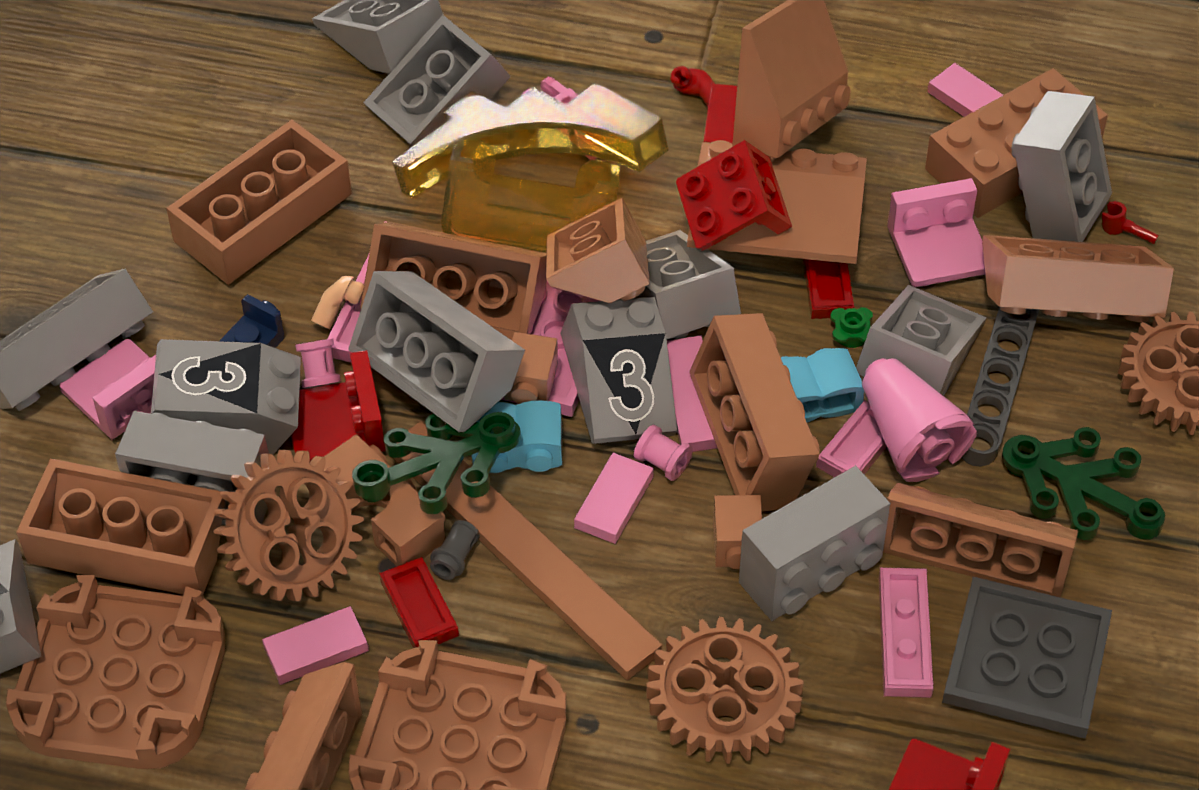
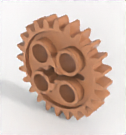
M1190 311L1186 320H1181L1175 312H1171L1169 322L1167 323L1157 315L1154 317L1152 326L1142 322L1138 333L1131 332L1128 343L1124 344L1118 374L1123 376L1120 386L1122 389H1130L1128 402L1142 401L1139 414L1143 415L1151 411L1156 413L1154 424L1157 425L1164 419L1171 421V431L1175 432L1179 425L1183 424L1186 425L1189 435H1194L1196 427L1199 426V321H1196L1194 313Z
M279 450L277 460L272 454H261V467L255 462H246L244 464L248 475L247 478L241 475H232L230 477L237 488L235 492L221 491L220 495L230 504L228 509H218L214 513L226 519L225 526L214 529V534L226 536L227 542L221 545L217 552L232 554L233 558L225 566L226 570L238 571L242 569L237 583L248 586L254 582L253 594L264 596L269 590L270 599L282 601L285 593L288 600L300 601L302 591L306 596L317 597V583L325 588H333L334 582L331 573L346 575L348 573L345 566L341 563L342 559L357 558L355 552L348 548L350 542L362 541L363 538L361 535L352 532V525L359 524L364 519L361 516L351 515L350 510L360 503V499L346 498L345 493L353 485L352 482H336L341 469L339 467H329L324 470L326 464L325 457H314L310 461L308 451H297L293 458L290 450ZM302 484L306 485L309 490V500L303 507L299 505L296 496ZM277 486L280 487L279 497L275 493ZM260 500H264L268 506L267 517L262 523L257 521L254 513L255 506ZM290 518H293L294 525L288 528L289 533H286L284 526L290 523ZM319 528L323 533V543L315 551L311 545V536L314 530ZM278 544L282 549V559L277 566L273 567L269 561V553L271 548ZM299 553L302 554L304 559L301 565L298 563L300 558Z
M719 617L716 628L710 629L708 624L701 619L699 620V632L694 633L684 625L681 627V641L671 636L666 638V651L656 650L655 665H650L648 668L649 682L646 687V698L651 699L649 700L650 716H658V731L671 729L670 744L675 745L685 739L687 741V755L690 756L701 747L705 749V761L710 762L715 752L718 751L722 752L727 764L731 762L733 751H739L742 757L749 761L751 758V747L756 746L761 752L767 754L769 752V738L779 743L784 741L785 728H794L795 713H800L802 697L800 695H802L803 680L798 679L799 663L790 662L791 649L785 647L776 650L778 641L776 634L763 640L760 638L761 625L757 624L750 632L743 630V619L739 618L733 628H727L724 618ZM723 657L728 658L731 661L719 662L715 659ZM763 686L767 690L756 691L750 687ZM686 687H694L699 691L691 693L686 692L682 689ZM720 716H731L735 720L725 722L717 718Z

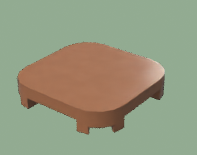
M77 575V583L61 588L51 597L45 593L36 607L40 617L36 631L41 657L24 663L15 689H8L6 707L18 739L31 751L45 756L137 769L163 768L181 760L194 748L202 732L225 653L226 635L222 618L219 616L217 609L204 598L202 591L187 586L183 596L98 585L95 575Z
M419 640V647L401 652L392 660L386 657L378 670L379 684L355 755L350 754L348 772L352 790H549L566 730L567 708L566 692H563L560 683L547 672V665L530 659L528 667L524 668L438 651L437 641Z

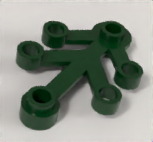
M494 412L484 416L480 422H475L465 432H458L435 414L428 416L425 421L427 436L412 434L403 428L391 429L384 435L386 453L390 457L402 458L409 455L411 451L422 453L423 455L389 468L384 462L378 460H367L358 464L352 472L355 492L367 502H378L386 497L392 485L436 469L428 484L419 490L418 496L423 512L438 514L444 511L448 505L446 490L465 457L478 453L472 467L466 469L461 474L463 493L466 496L472 498L484 496L490 489L488 474L498 455L515 448L520 442V427L511 415L504 412ZM453 435L465 437V439L457 442L449 441Z
M1089 427L1079 428L1074 433V437L1042 443L1035 437L1018 435L1010 438L1004 444L1002 451L1003 462L1011 474L1024 479L1031 498L1029 508L1034 516L1041 519L1053 517L1056 514L1059 503L1058 494L1054 490L1046 488L1043 474L1057 481L1071 518L1070 529L1078 530L1077 538L1082 540L1094 538L1100 524L1099 515L1095 511L1088 509L1083 495L1126 516L1125 522L1128 532L1138 539H1154L1161 533L1165 521V512L1156 500L1143 498L1135 501L1096 481V479L1115 476L1122 478L1134 477L1138 473L1141 464V455L1135 449L1123 447L1115 452L1114 458L1072 465H1064L1054 460L1072 455H1078L1083 458L1095 456L1099 449L1101 437L1095 429ZM1087 440L1091 442L1092 445H1085L1080 441ZM1127 460L1130 461L1133 465H1125L1120 461ZM1044 500L1049 502L1051 505L1043 506L1039 504L1037 501ZM1086 521L1090 523L1092 526L1084 527L1080 525L1078 522Z

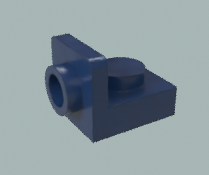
M247 294L241 300L244 315L219 342L262 343L276 348L285 339L280 311L272 303L265 300L260 301Z

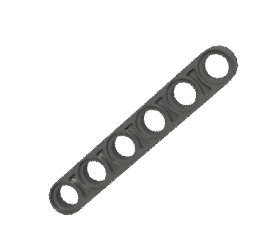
M999 307L967 413L975 424L973 426L977 430L976 437L987 440L991 448L979 451L970 447L961 457L970 465L986 466L997 457L1039 309H1026L1029 317L1020 320L1011 317L1007 312L1000 310ZM1002 339H1009L1017 343L1020 349L1017 351H1006L997 342ZM993 371L1003 372L1009 377L1010 381L1005 384L993 382L988 377V373ZM992 404L1000 410L1001 414L996 417H988L979 411L978 406Z

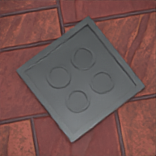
M973 576L942 703L1085 739L1089 728L1112 610Z

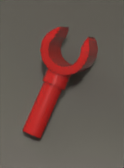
M1117 201L1108 203L1107 213H1102V227L1106 233L1116 235L1125 231L1155 244L1159 235L1126 219L1127 209L1123 203Z

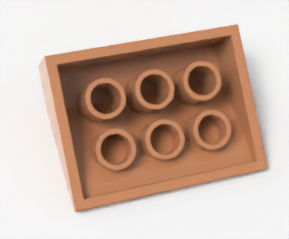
M787 0L742 28L732 147L746 140L767 156L779 158L847 107L851 94L850 87L847 86L848 69L824 0Z
M727 141L702 142L698 166L731 148L732 144ZM804 148L794 151L788 150L779 158L770 157L792 227L777 234L766 226L758 225L755 222L708 248L711 250L856 264L867 158L857 157L854 154L845 152L835 155L821 154ZM689 227L687 247L696 248Z

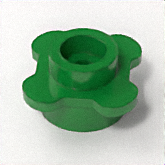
M865 307L847 310L843 308L834 309L830 315L831 321L835 323V329L832 332L833 339L848 348H857L864 345L871 327L872 311Z

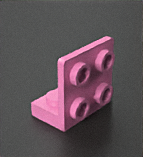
M972 178L892 193L887 227L913 287L985 274L982 239L973 221L977 188Z
M125 339L111 348L106 354L74 373L68 380L61 382V392L113 440L125 432L133 411L151 414L156 355L150 358L130 339Z

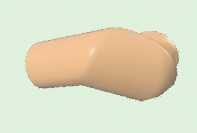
M342 276L323 293L311 321L330 330L344 300L352 304L359 303L363 294L364 284L354 281L352 276Z

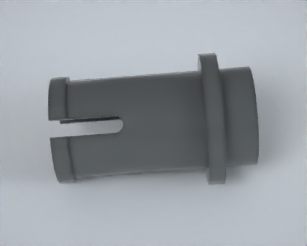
M464 520L454 522L441 547L435 548L430 555V568L438 577L451 580L455 576L462 574L465 569L464 560L480 537L478 529Z

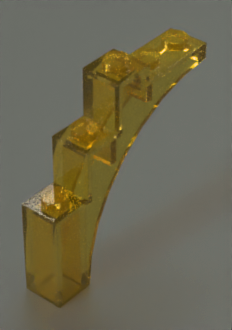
M594 83L567 104L535 87L528 90L505 108L477 92L471 91L443 111L445 124L394 159L392 163L401 192L413 198L437 182L459 172L505 158L547 153L588 155L613 161L641 172L669 151L662 118Z

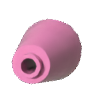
M878 359L866 369L862 387L895 468L907 482H920L939 474L936 466L947 459L953 465L968 451L977 436V430L973 426L975 424L972 422V419L897 359Z

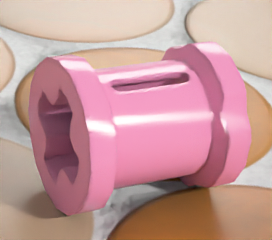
M334 338L295 345L296 351L301 352L305 373V379L302 381L303 388L341 381L340 375L335 373L331 347L335 345Z
M651 425L640 437L633 456L635 460L641 463L647 461L663 470L665 477L674 481L690 462L693 447L687 443L678 444L663 435L660 427Z

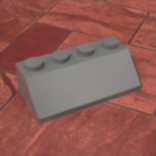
M126 269L96 276L0 340V409L16 407L20 411L28 407L41 397L37 392L39 389L50 382L53 386H57L61 382L68 380L76 373L73 366L85 358L89 363L100 358L111 349L107 344L119 335L123 339L128 338L145 326L142 319L153 313Z
M412 271L373 272L348 348L352 353L367 350L370 366L458 432L467 431L511 391L525 349Z

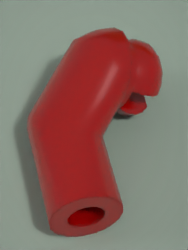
M686 66L674 68L670 74V80L674 88L680 93L701 97L708 107L711 84H715L706 71L687 68Z

